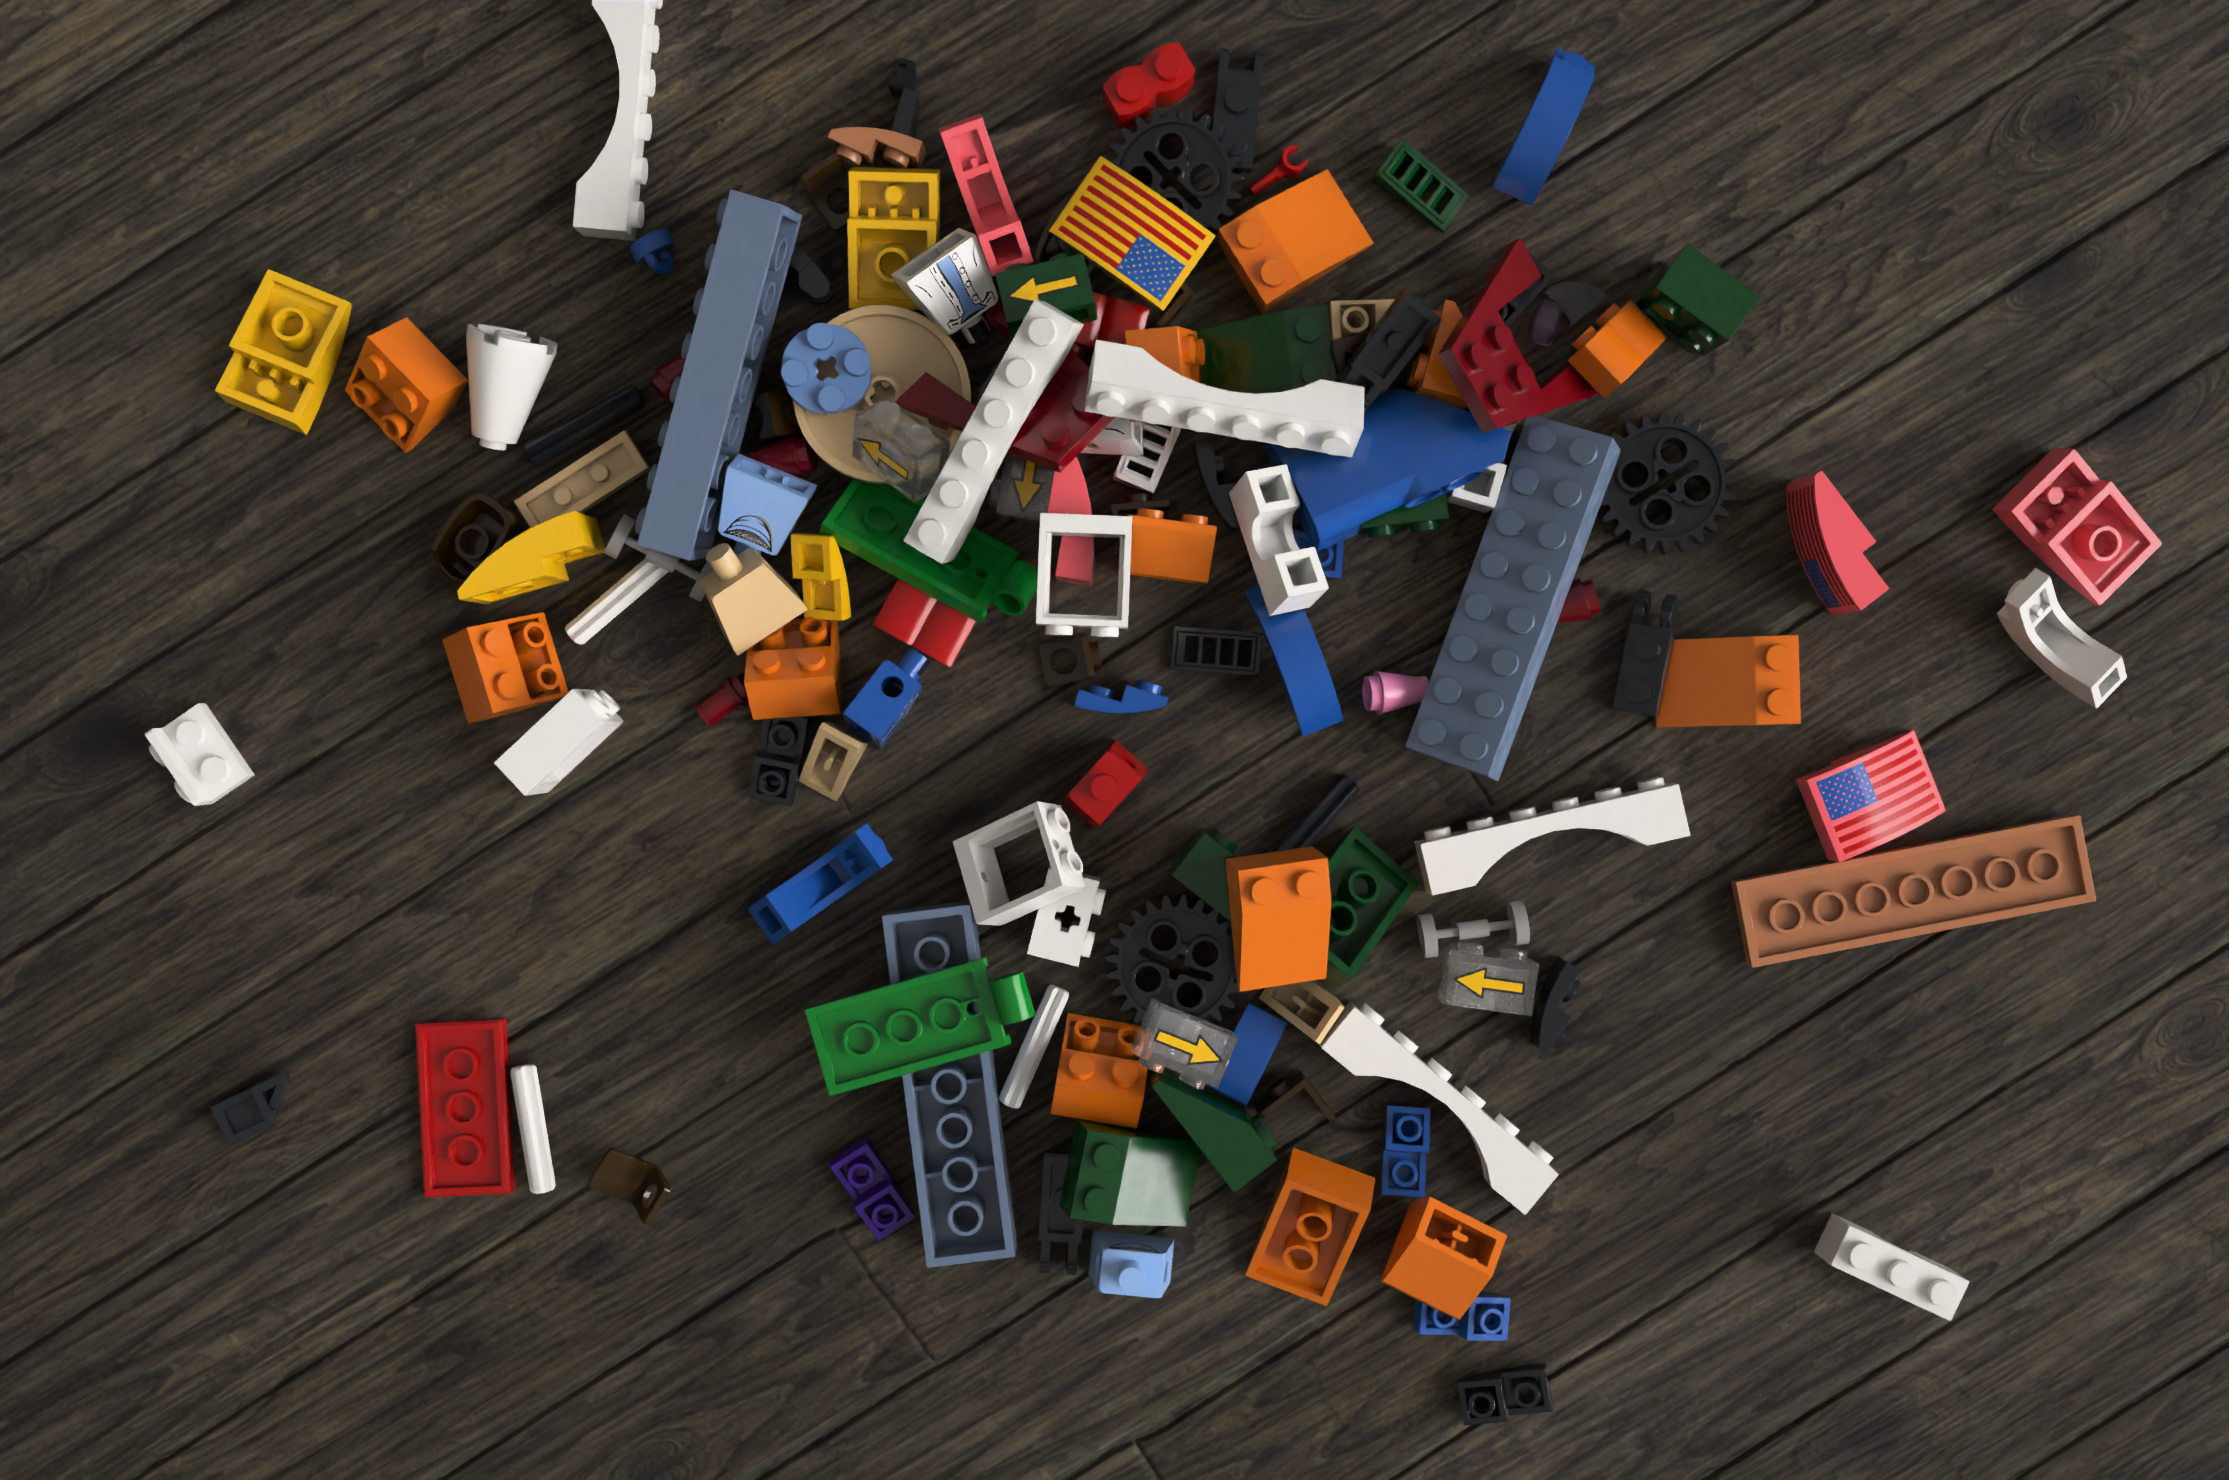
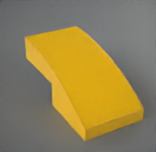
M791 534L793 578L802 579L803 603L808 609L804 612V618L813 617L837 621L851 618L846 572L834 535Z

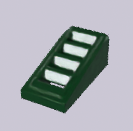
M1402 139L1383 163L1372 181L1442 233L1469 197L1464 190ZM1403 161L1409 167L1400 180H1398L1393 174ZM1418 172L1423 178L1412 192L1406 186L1415 173ZM1433 183L1438 188L1428 202L1424 203L1420 197L1429 184ZM1444 193H1446L1452 199L1439 215L1433 209Z

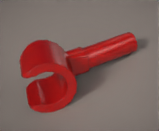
M1298 145L1288 146L1279 158L1278 165L1248 187L1254 196L1282 177L1295 178L1301 174L1308 160H1305L1299 166H1293L1287 160L1288 157L1297 151Z

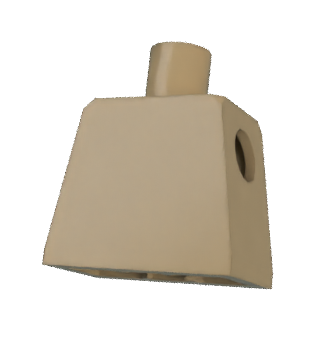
M722 543L713 547L707 553L706 560L714 571L703 577L700 583L724 636L737 656L808 610L793 587L754 548H747L736 556L729 544Z

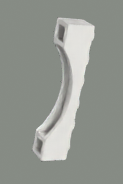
M592 0V6L604 22L614 45L619 68V102L615 122L605 147L590 169L576 182L573 227L585 237L636 241L637 228L643 227L644 204L639 201L640 185H645L648 178L647 158L643 157L644 141H649L652 133L651 115L647 113L648 97L654 96L656 87L655 72L650 68L652 53L658 52L660 39L659 28L657 25H654L655 10L662 8L663 0Z
M1034 300L903 540L904 542L941 564L955 559L976 521L987 491L1008 449L1038 398L1064 362L1084 324L1044 301Z
M1096 340L1089 368L1085 411L1109 417L1138 420L1150 424H1161L1196 432H1207L1236 437L1242 440H1253L1282 445L1288 448H1299L1352 458L1364 429L1365 387L1320 379L1304 387L1283 392L1259 394L1232 392L1203 385L1184 377L1158 362L1141 347Z
M1663 777L1650 778L1637 782L1638 790L1622 793L1620 787H1612L1594 792L1595 800L1579 803L1578 797H1569L1551 802L1553 809L1536 813L1535 806L1510 811V819L1494 823L1492 816L1467 821L1468 829L1451 833L1450 826L1424 831L1425 839L1414 841L1425 890L1433 896L1475 886L1486 871L1508 851L1529 839L1553 831L1575 828L1601 829L1617 833L1636 843L1647 846L1691 836L1679 784L1664 783Z
M1349 1002L1319 1044L1320 1047L1355 1076H1380L1400 1080L1425 1090L1446 1104L1460 1118L1470 1133L1480 1157L1484 1179L1496 1192L1526 1215L1559 1175L1549 1165L1553 1157L1534 1141L1528 1147L1515 1137L1520 1130L1500 1113L1493 1119L1481 1108L1486 1102L1465 1085L1461 1091L1448 1082L1452 1074L1436 1060L1431 1058L1427 1064L1414 1054L1418 1046L1398 1030L1392 1036L1380 1025L1385 1019L1369 1005L1364 1003L1359 1009L1352 1002Z

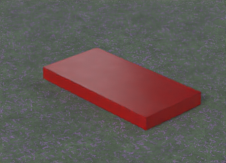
M491 1018L416 1023L424 1198L511 1194L515 1191L507 1019Z

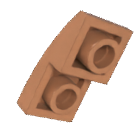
M844 127L831 129L828 135L833 149L837 150L836 154L839 159L859 167L861 162L873 167L881 151L884 152L882 157L895 166L907 168V165L910 164L920 169L927 154L923 141L885 129Z

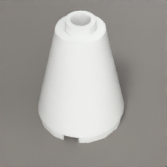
M472 324L467 325L466 347L471 432L473 436L480 438L479 445L495 450H506L507 444L517 443L555 358L558 347L556 342L540 337L539 344L530 342L531 338L527 337L526 332L486 324H478V328Z

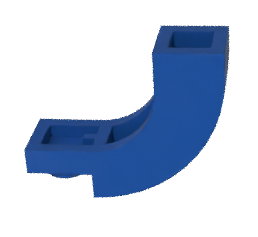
M1556 47L1528 113L1502 161L1492 186L1493 188L1529 205H1533L1585 102L1595 78V74H1593L1596 68L1595 65L1587 62L1584 57L1577 53L1565 52Z
M1257 585L1245 590L1247 602L1268 645L1288 706L1302 736L1344 721L1330 673L1304 609L1269 616L1260 586Z
M867 823L804 870L748 908V911L772 945H774L879 871L893 859L887 852L883 840L873 832Z

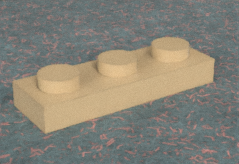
M624 430L514 500V503L530 528L551 518L572 511L586 512L650 471L651 467L630 434Z

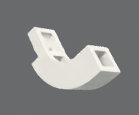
M2035 568L2025 579L2018 580L2010 588L2007 598L2004 600L2006 605L1997 613L2007 633L2019 648L2047 675L2072 694L2097 709L2127 678L2122 656L2090 637L2065 614L2057 601L2049 575Z

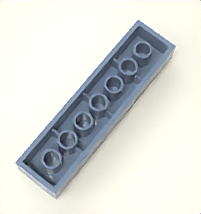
M730 189L728 199L724 198L719 205L716 222L721 227L716 244L712 243L706 254L705 270L709 272L705 287L698 290L694 299L693 314L697 315L693 333H687L682 345L681 357L685 359V364L681 377L677 376L671 387L670 402L674 403L670 421H664L658 437V445L662 447L658 464H654L651 467L647 479V489L651 490L647 508L643 507L640 510L636 520L635 531L640 534L637 542L639 546L688 561L706 558L707 553L714 547L719 527L726 471L740 451L803 216L783 204Z
M1539 416L1526 419L1502 483L1496 506L1492 510L1405 747L1427 757L1499 781L1621 452L1613 437Z
M970 900L890 910L882 915L890 984L981 958L977 924ZM970 1002L968 1009L976 1013L980 1010V1006L976 1002ZM993 1050L902 1075L927 1268L1015 1257L1017 1237Z

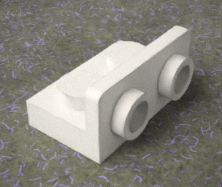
M198 703L163 728H152L145 733L146 738L151 744L149 746L151 755L159 764L168 768L176 780L174 787L178 794L194 806L215 803L255 775L206 703Z

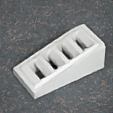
M1143 422L1144 430L1167 439L1165 445L1161 446L1143 438V448L1160 455L1158 462L1141 455H1122L1113 475V480L1153 496L1182 428L1172 427L1171 431L1155 424ZM1130 461L1153 470L1151 478L1128 469Z

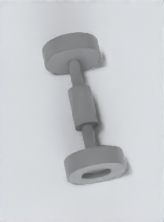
M624 514L604 553L617 559L624 544L646 555L645 560L671 573L675 569L696 580L689 597L701 602L705 592L700 582L703 577L714 571L710 564L706 561L701 572H698L680 563V558L637 545L638 541L629 536L636 520Z
M1523 901L1508 902V920L1488 923L1487 919L1456 923V928L1436 930L1431 913L1417 915V932L1423 958L1438 957V939L1455 936L1458 937V940L1490 936L1491 931L1509 929L1515 946L1529 944L1530 928Z

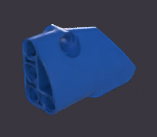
M1398 389L1378 395L1364 412V429L1352 458L1299 448H1288L1270 443H1265L1273 466L1287 464L1300 502V506L1295 511L1296 516L1311 547H1315L1316 552L1357 535L1360 525L1372 518L1402 505L1405 508L1420 505L1475 480L1486 468L1504 461L1511 431L1502 427L1483 434L1471 412L1425 395Z

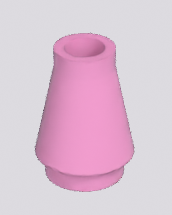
M1375 671L1373 676H1365L1363 679L1362 697L1364 706L1367 711H1376L1380 715L1421 703L1429 683L1426 676L1416 677Z

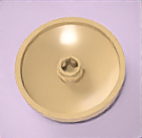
M871 305L860 307L840 314L830 320L827 325H837L848 329L864 344L871 360V384L863 400L853 409L843 413L816 415L804 410L793 400L798 424L810 447L827 465L837 472L866 483L894 484L907 480L880 460L878 468L857 438L881 442L880 450L909 471L908 480L915 479L934 469L952 452L962 431L951 427L948 430H944L929 424L927 418L914 413H910L909 416L899 412L896 400L927 372L971 402L969 374L963 357L955 343L930 319L917 312L897 306ZM829 359L827 362H822L820 360L815 365L819 370L817 378L821 381L826 377L835 379L839 374L834 368L836 361Z

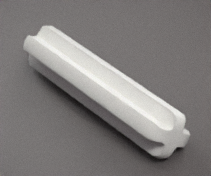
M645 559L642 560L565 627L566 633L575 643L585 644L669 571Z
M1050 984L1047 987L999 1096V1101L1006 1106L1015 1109L1020 1108L1069 998V992L1059 986Z
M533 1064L519 1065L512 1068L510 1074L529 1189L532 1193L541 1194L555 1189L556 1182L537 1067Z

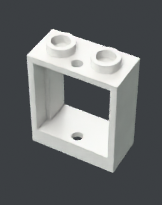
M1040 513L1036 625L1046 626L1045 634L1073 635V627L1091 628V636L1118 637L1119 629H1128L1132 516ZM1052 535L1120 538L1117 616L1049 613Z
M572 689L494 764L524 796L549 793L624 722L616 713L620 710V707L603 690L597 693L595 690Z
M1037 801L953 841L976 924L1002 926L1086 888L1082 876L1083 864L1079 855L1074 850L1069 834L1071 828L1070 821L1062 810L1061 805ZM1039 827L1055 882L1009 902L994 848Z

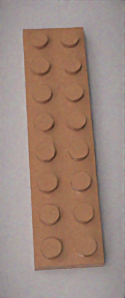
M2075 814L1855 856L1842 862L1830 861L1731 881L1746 963L1751 968L2096 901L2081 817Z

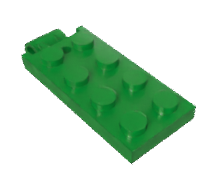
M853 479L821 524L819 535H834L837 544L980 624H982L987 615L986 609L990 603L1007 615L1020 616L1024 613L1037 592L1038 568L1027 561H1021L1018 551L974 527L971 528L955 559L944 564L937 562L904 542L903 540L925 500L896 484H873Z
M987 956L807 1007L805 1013L829 1096L1011 1044L1009 1033L1005 1034L1003 1025L1020 1022L1035 1015L1023 971L1012 972L990 980L986 968L989 966ZM976 1002L979 1004L980 1010L973 1013L969 1011L968 1004Z

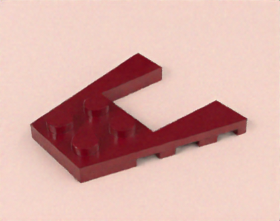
M1521 238L1504 247L1505 255L1501 261L1493 265L1487 275L1489 279L1483 290L1476 292L1470 302L1472 308L1469 313L1460 318L1438 354L1483 434L1599 395L1569 362H1566L1539 385L1533 370L1527 365L1517 347L1511 330L1505 325L1498 312L1542 277Z
M1000 300L986 313L988 323L1011 339L1002 300ZM1072 348L1038 398L1008 449V453L1059 473L1115 418L1085 411L1089 368ZM927 372L896 400L899 412L909 416L910 413H914L927 418L929 424L944 430H948L951 427L962 432L976 408L971 402Z

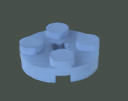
M816 323L808 329L799 332L789 342L782 358L781 375L789 395L801 408L816 415L837 414L853 409L867 394L871 384V360L864 344L854 333L841 326ZM829 359L836 361L834 368L839 373L835 379L826 377L823 381L817 378L819 370L815 365L820 360L822 362H827Z

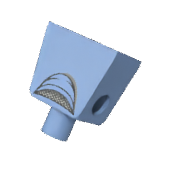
M738 454L726 471L718 531L721 535L737 541L734 548L736 556L747 548H754L760 555L762 551L770 555H777L816 491L817 485Z
M1092 1230L1088 1275L1097 1291L1101 1293L1162 1298L1171 1280L1174 1238Z

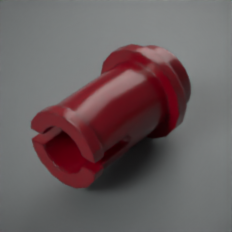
M736 675L734 678L726 677L723 686L701 702L695 704L698 714L710 727L715 726L718 721L740 705L743 707L749 705L744 679L740 675Z

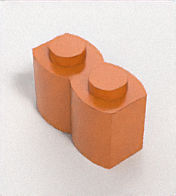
M1631 299L1622 308L1613 303L1595 320L1600 326L1597 331L1591 325L1571 344L1577 351L1567 361L1604 399L1628 379L1667 338Z

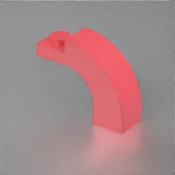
M979 113L938 128L991 276L994 277L996 273L1004 272L1014 264L1033 263L1034 260L1020 219L1006 188L981 114Z

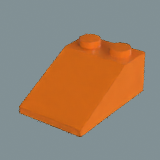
M1328 169L1254 206L1218 230L1216 239L1262 314L1374 244Z
M1799 635L1674 640L1659 717H1654V727L1801 724Z
M1311 846L1225 859L1237 990L1242 992L1326 979L1332 903L1328 858Z
M1293 1147L1277 1184L1245 1276L1327 1306L1371 1210L1375 1177Z

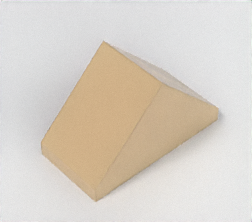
M822 722L798 781L837 801L869 742L833 722Z
M1312 981L1268 987L1264 989L1259 997L1264 1003L1319 1044L1345 1008L1338 998Z

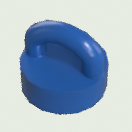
M661 228L652 231L630 245L629 251L636 264L647 263L652 270L660 274H667L673 270L674 260L669 250L674 247L675 242L668 229ZM660 256V258H661V260L663 261V263H661L660 261H658L657 257Z

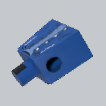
M911 647L907 649L896 665L886 659L844 711L845 725L881 750L922 693V685L917 680L929 666L930 661ZM888 686H896L901 690L897 697H889L883 692Z

